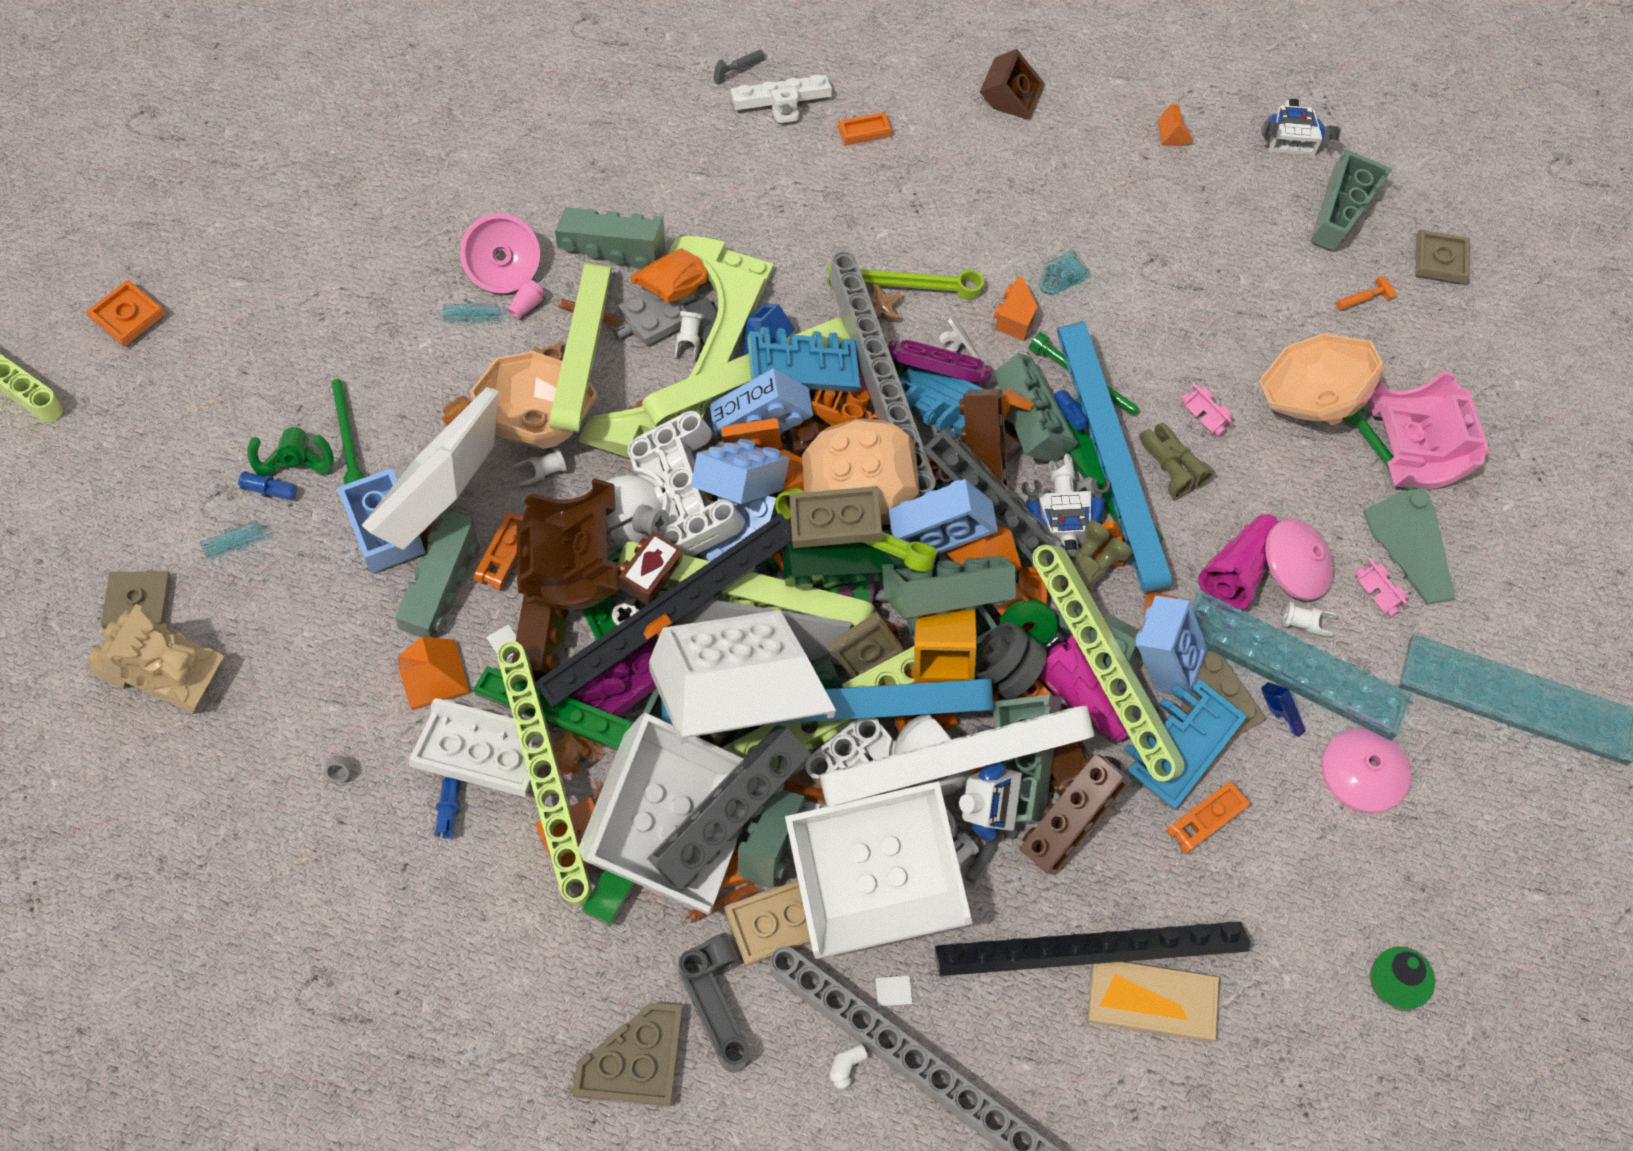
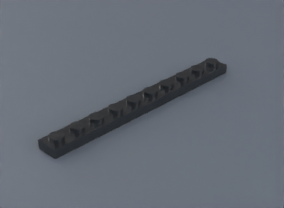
M780 513L534 683L552 709L656 638L657 634L648 640L643 633L648 624L666 614L672 622L667 627L675 625L782 551L788 543H792L791 525Z
M1225 922L936 945L935 959L939 976L1249 952L1251 942L1241 922Z

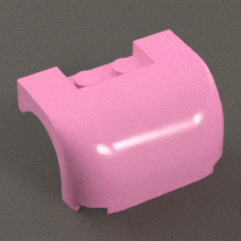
M1443 371L1425 385L1407 391H1392L1387 389L1383 382L1377 384L1369 399V404L1373 416L1383 418L1394 458L1387 463L1394 486L1435 489L1468 476L1484 464L1485 455L1489 453L1488 443L1468 388L1463 390L1453 379L1455 374Z

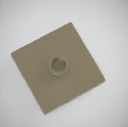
M1419 230L1416 235L1415 275L1467 284L1470 279V238Z
M169 571L109 572L101 620L102 627L106 629L111 620L117 622L120 615L125 610L131 612L135 604L142 606L147 613L152 615L153 622L163 624L165 622L171 581Z
M875 612L827 644L832 654L852 679L905 651L878 612Z

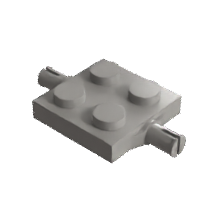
M647 290L619 304V312L626 320V324L613 330L615 337L620 340L622 337L632 333L639 337L645 346H648L679 330L682 321L680 311L687 312L683 306L696 301L695 294H689L686 298L666 303L664 299Z

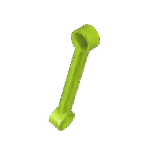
M832 263L828 266L827 283L830 287H832L829 279V274ZM860 269L865 285L877 284L878 286L956 291L965 300L978 298L984 284L983 276L975 270H965L958 277ZM971 281L978 287L969 289L963 286L962 282Z
M788 489L776 498V511L778 514L782 513L786 520H791V511L787 506L786 497L787 495L790 496V494L804 493L801 489ZM882 532L883 540L863 542L904 559V564L911 569L922 572L933 569L937 550L929 544L922 542L909 543L885 532Z

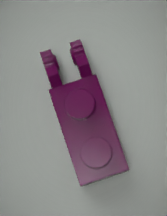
M619 662L569 698L585 702L607 698L608 695L625 691L626 683L621 680V677L628 676V666Z

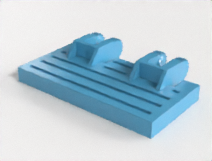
M762 327L760 332H749L747 340L751 380L775 368L809 389L858 392L860 380L855 340L844 339L841 343V349H839L838 334L830 332L827 339L828 348H823L822 335L819 331H814L812 336L791 335L789 345H787L786 330L778 328L776 331V344H771L768 327Z
M911 366L899 376L909 408L911 409L914 406L915 413L923 417L925 424L929 426L935 424V428L939 431L946 425L949 427L953 426L954 432L961 436L965 420L964 415L960 414V399L963 398V395L968 390H982L983 388L963 379Z
M1201 679L1197 680L1190 689L1200 698L1199 701L1178 685H1174L1171 688L1173 695L1191 708L1187 714L1169 700L1163 699L1159 704L1170 714L1163 725L1184 761V770L1179 777L1167 781L1154 779L1136 747L1127 744L1124 748V751L1135 760L1126 772L1173 810L1178 807L1247 718L1244 713ZM1147 735L1148 744L1155 747L1157 741ZM1163 759L1162 769L1165 773L1170 774L1172 770L1171 763L1167 759Z

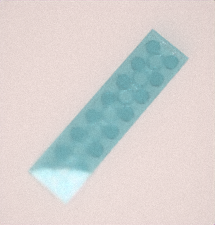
M1198 590L1191 607L1207 649L1393 741L1400 728L1411 694Z
M1415 634L1410 638L1398 688L1626 766L1633 762L1632 707Z

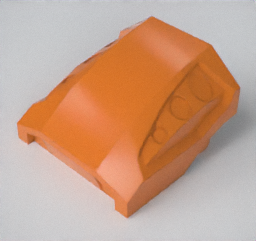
M680 248L651 262L642 270L635 272L631 276V282L642 286L664 299L666 303L696 293L697 287L706 283L708 272L699 257Z
M861 387L858 392L817 390L811 401L814 415L819 416L828 424L834 426L853 419H864L872 400L869 393Z

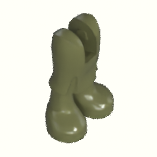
M1163 422L1155 426V433L1147 429L1139 434L1145 449L1159 462L1161 469H1166L1169 473L1171 482L1168 486V493L1173 500L1185 496L1192 486L1200 489L1213 479L1215 475L1213 468L1195 457L1191 450L1184 446L1174 432ZM1183 463L1187 470H1185L1180 464Z
M1090 520L1086 525V540L1079 552H1075L1072 560L1074 567L1089 592L1095 583L1105 575L1106 569L1115 561H1125L1133 554L1132 549L1127 544L1113 537L1107 543L1096 561L1091 557L1110 537L1109 531L1094 520ZM1065 576L1060 581L1062 589L1068 586V579Z

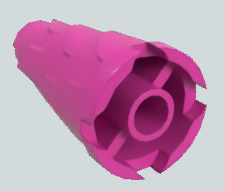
M1270 514L1259 515L1206 564L1199 574L1198 583L1201 591L1210 601L1215 597L1220 600L1217 606L1233 611L1245 609L1255 597L1256 588L1266 571V539L1271 528L1278 523L1276 517Z
M1069 633L1066 639L1062 642L1059 641L1049 650L1045 665L1038 677L1058 697L1061 696L1071 708L1087 705L1092 726L1102 736H1106L1109 740L1116 739L1119 742L1128 733L1072 633Z

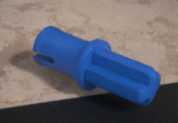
M1057 391L1053 397L1065 419L1077 431H1081L1083 428L1086 429L1088 427V418L1081 411L1080 403L1074 401L1068 391Z
M243 471L238 480L240 489L261 493L264 497L272 495L288 500L296 497V485L274 480L271 475L265 477Z
M446 777L443 779L440 800L435 806L438 814L434 835L439 838L441 832H443L442 839L454 837L456 814L460 811L458 798L461 783L454 778Z

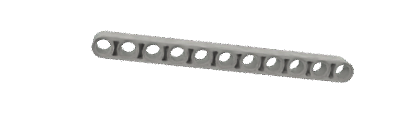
M837 252L832 260L829 279L849 337L855 340L857 360L878 420H885L899 427L915 442L920 488L919 497L924 496L925 493L933 491L936 484L932 469L923 450L922 441L857 260L849 252Z
M781 946L773 951L770 958V972L778 982L858 1043H862L866 1049L1000 1151H1020L1013 1144V1136L1021 1135L1026 1138L1028 1142V1149L1026 1151H1060L1056 1146L797 951L788 946ZM781 958H787L792 962L793 966L788 970H781L775 963ZM806 977H812L818 982V986L815 989L807 990L801 985V980ZM837 996L842 999L844 1006L840 1009H832L827 1005L826 1000L829 997ZM858 1015L864 1016L868 1019L869 1026L865 1029H859L854 1026L852 1019ZM882 1035H889L894 1039L895 1046L891 1049H885L879 1044L878 1038ZM910 1054L918 1056L921 1060V1067L918 1069L909 1068L905 1063V1057ZM936 1074L944 1076L947 1079L948 1087L945 1089L936 1088L932 1084L931 1077ZM963 1094L971 1096L974 1101V1108L970 1110L962 1108L959 1105L958 1097ZM987 1115L997 1116L1001 1121V1129H990L986 1125L985 1117Z

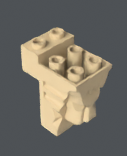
M135 604L132 611L125 610L117 622L110 621L103 633V637L107 639L101 648L95 646L87 662L91 663L89 673L122 689L128 683L193 714L222 663L224 655L186 640L185 636L179 632L176 634L171 633L165 623L156 624L152 620V615L147 613L142 606Z

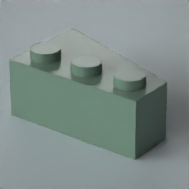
M1077 602L1074 608L1077 616H1080L1083 612L1080 602ZM1099 609L1135 673L1142 657L1139 649L1136 647V636L1141 630ZM1058 610L1056 615L1057 631L1064 627L1071 634V630ZM1092 627L1089 631V638L1092 642H1095L1097 631ZM1108 653L1103 657V663L1107 668L1112 664L1111 656ZM1120 679L1117 686L1119 691L1127 688L1124 680Z
M782 789L777 795L770 796L763 804L764 808L758 814L755 823L751 822L748 828L750 835L747 843L741 842L738 848V877L772 889L776 879L783 878L787 867V861L784 858L787 851L792 853L785 816L808 811V809L804 808L805 796Z

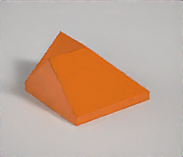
M997 526L998 532L944 552L950 561H956L960 564H964L966 558L1004 556L1015 565V572L1021 570V563L1011 530Z
M422 636L398 656L399 671L411 710L429 706L435 698L450 700L470 694L456 640Z

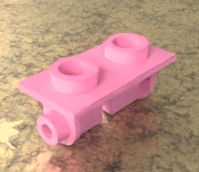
M1194 383V393L1187 392L1181 399L1184 402L1183 406L1196 418L1205 412L1206 415L1200 422L1212 435L1221 436L1226 431L1225 425L1232 429L1231 418L1233 416L1230 411L1223 405L1218 407L1212 401L1214 396L1204 386L1200 389Z
M1370 559L1368 560L1369 568L1367 570L1365 567H1361L1355 572L1357 582L1360 583L1369 595L1377 589L1380 591L1378 595L1373 597V600L1385 615L1395 616L1400 611L1398 608L1400 605L1404 610L1407 609V594L1398 584L1396 586L1392 585L1387 579L1390 574L1381 563L1376 565Z

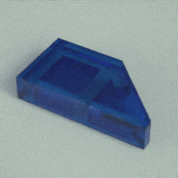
M1267 682L1261 687V691L1270 712L1277 719L1283 717L1288 722L1291 733L1294 736H1301L1306 730L1289 689Z

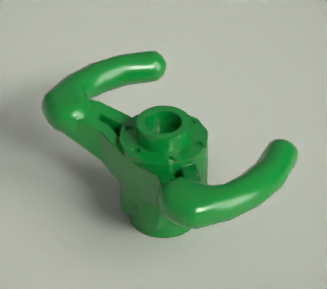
M290 427L283 431L278 447L264 462H261L258 456V449L261 443L258 437H252L247 447V457L250 466L257 475L265 477L272 475L279 467H294L298 465L308 466L318 474H327L332 471L334 464L333 451L324 437L319 434L313 438V442L318 446L323 455V459H321L308 447L309 438L305 431L298 427Z

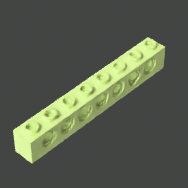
M915 646L843 683V688L880 686L883 683L896 685L914 682V678L907 677L905 673L909 670H914ZM858 718L766 724L722 747V749L744 759L776 725L788 727L808 751L812 753L815 747L822 743L826 744ZM806 725H813L817 728L811 734H807L801 729ZM777 756L771 760L770 767L772 771L779 765Z

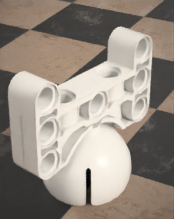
M685 412L632 440L628 446V454L634 471L638 476L619 475L606 481L614 484L615 511L606 516L608 528L619 523L622 525L610 534L620 549L623 548L626 542L639 543L642 538L647 539L649 537L648 533L641 534L635 532L632 526L634 512L642 504L651 506L653 510L659 508L667 512L668 526L662 537L683 549V555L691 557L738 534L743 529L744 517L729 500L722 499L710 504L705 491L691 487L695 465L692 451L704 446L712 436L710 427L697 412Z
M921 714L910 720L902 728L896 741L892 740L875 717L858 718L807 758L805 767L812 780L821 784L819 775L814 774V768L820 762L828 763L826 772L868 762V755L875 760L948 741L951 738L937 721L932 719L930 714ZM874 726L876 727V732L872 737H862L861 733L865 727ZM842 745H852V751L849 755H838V749ZM971 769L887 792L890 793L939 781L942 795L947 796L961 790L967 784L969 776L974 775V771ZM946 808L948 821L951 824L952 838H954L957 833V824L952 814Z

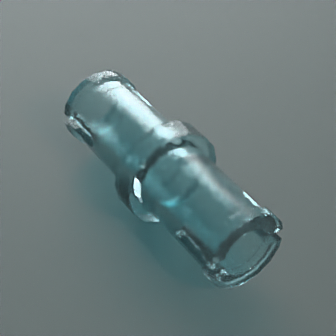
M467 301V304L445 303L443 304L444 321L468 320V323L483 319L498 320L497 302L473 304V301Z
M253 521L250 524L233 530L232 528L225 529V533L201 540L200 543L202 547L204 546L202 550L205 556L209 558L229 549L235 551L239 549L240 545L259 538L261 539L263 538V533L260 532L261 528L258 522Z

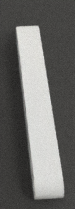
M1087 705L833 770L820 774L819 779L826 806H833L1085 740L1095 735Z

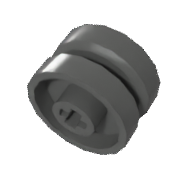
M1012 622L1002 623L994 628L976 650L975 676L979 679H992V689L1006 699L1016 698L1024 693L1040 675L1046 662V649L1034 638L1027 637L1026 632Z

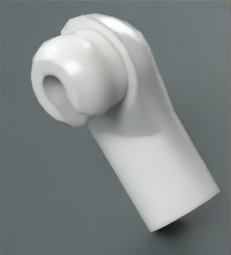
M862 1043L835 1056L830 1070V1079L834 1081L836 1088L844 1089L848 1087L851 1083L849 1075L852 1066L868 1059Z

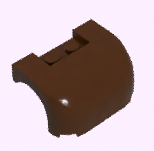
M594 478L591 491L581 497L553 499L531 493L524 500L527 507L523 520H517L516 543L518 593L524 595L526 603L550 609L577 610L594 606L619 591L618 563L608 561L609 549L607 547L608 523L606 516L615 511L614 484Z

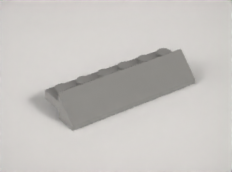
M711 599L673 626L776 610ZM781 611L810 662L829 654L835 668L838 666L843 667L832 654L827 644L850 630L851 622Z

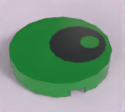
M1392 947L1383 951L1375 959L1370 970L1371 986L1375 994L1383 1003L1386 1002L1396 1010L1412 1011L1426 1004L1433 995L1435 988L1434 972L1428 961L1412 949Z

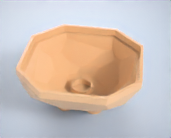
M1322 333L1286 346L1261 377L1259 383L1272 410L1298 419L1318 422L1326 421L1330 425H1336L1343 420V417L1352 416L1369 401L1384 371V364L1372 341Z
M530 351L499 357L492 362L470 390V397L473 401L486 387L499 391L495 436L516 444L544 449L559 445L574 433V431L550 428L551 410L562 365L561 360ZM591 382L589 383L582 421L597 398V393Z
M853 419L830 426L820 432L802 455L804 493L878 486L881 526L890 525L889 509L899 506L901 502L911 501L920 496L915 442L899 427L885 420Z

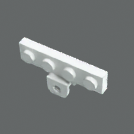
M813 75L809 78H790L786 81L764 82L752 86L741 85L738 88H731L730 93L735 110L772 105V113L775 120L779 123L799 119L798 101L832 97V88L826 75Z

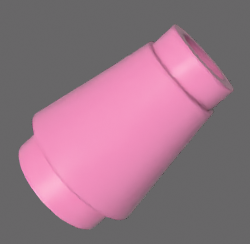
M529 279L526 283L523 282L510 306L507 308L508 312L516 319H520L543 301L542 297L545 295V291L533 280Z

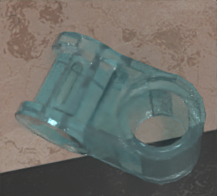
M1074 250L1068 251L1045 264L1043 268L1044 275L1038 283L1039 288L1047 295H1055L1073 285L1081 283L1089 275L1090 269Z

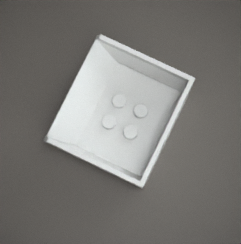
M486 387L410 463L362 524L367 531L404 550L458 498L494 447L499 391Z
M780 610L665 627L660 633L649 660L651 676L681 744L687 743L688 737L826 714L827 718H834L836 712L807 655Z
M647 713L641 714L622 738L578 847L582 859L710 916L739 835L734 840L727 841L720 849L719 856L712 863L705 864L698 872L697 879L690 886L683 887L681 890L671 885L647 858L723 781L743 758L696 736L688 737L687 743L681 744L673 725ZM756 778L752 779L749 784L750 793L757 789L758 781ZM735 800L731 801L727 807L728 815H732L736 810ZM714 823L706 827V838L713 835L715 831ZM692 846L684 850V861L691 858L693 854Z
M939 781L785 816L815 959L972 924Z

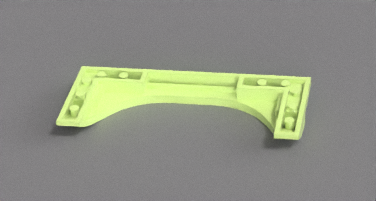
M680 236L675 238L668 254L683 248L699 257L708 272L707 277L715 290L718 301L715 323L697 363L688 377L690 378L734 360L745 335L746 321L754 314L772 274L773 263L727 250L723 241L698 236ZM642 406L588 417L578 442L630 458L628 454L630 442L656 427ZM707 408L698 412L705 422L711 409Z

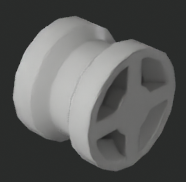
M642 504L634 512L632 519L633 530L637 533H648L649 535L654 531L662 536L668 526V514L663 509L656 508L653 510L651 506Z

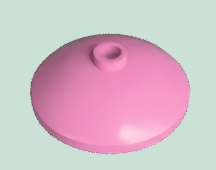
M495 213L483 216L469 226L461 241L460 259L465 273L478 287L492 293H511L519 290L523 282L526 283L529 279L532 280L536 274L540 263V247L534 232L524 221L509 214ZM500 251L506 254V258L502 261L496 258V254Z
M1285 519L1275 524L1268 533L1265 547L1268 566L1273 577L1284 591L1297 599L1308 601L1321 597L1330 588L1334 572L1333 558L1326 541L1315 528L1304 521Z
M1369 728L1348 729L1336 735L1324 750L1321 762L1324 781L1330 792L1347 807L1364 813H1380L1392 809L1406 796L1411 784L1409 761L1401 747L1382 732ZM1369 759L1374 760L1377 766H1372Z

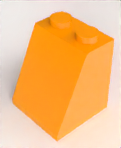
M960 608L950 610L949 613L943 615L932 613L915 619L914 681L974 680L976 661L975 609L965 610Z

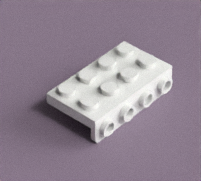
M433 699L431 703L432 713L409 758V767L526 797L531 781L514 718L504 714L499 715L487 712L478 707L460 705L451 700ZM543 737L533 738L529 743V748L537 749L541 747L544 741Z

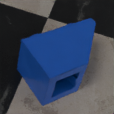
M763 304L747 319L743 356L749 354L747 337L750 331L760 332L762 327H768L770 342L773 344L776 343L775 336L778 328L786 330V338L795 330L779 304Z

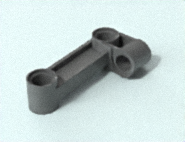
M721 933L685 951L679 958L678 974L719 1058L720 1065L724 1070L735 1073L741 1071L747 1064L749 1047L714 976L734 969L741 961L728 934ZM688 962H696L701 966V970L697 973H689L684 969V966ZM729 1048H737L742 1052L743 1057L738 1061H731L726 1057L725 1052Z

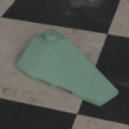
M1426 488L1399 492L1364 510L1363 513L1373 538L1377 543L1381 542L1390 553L1389 558L1394 564L1397 562L1407 574L1406 579L1427 605L1455 599L1436 511Z

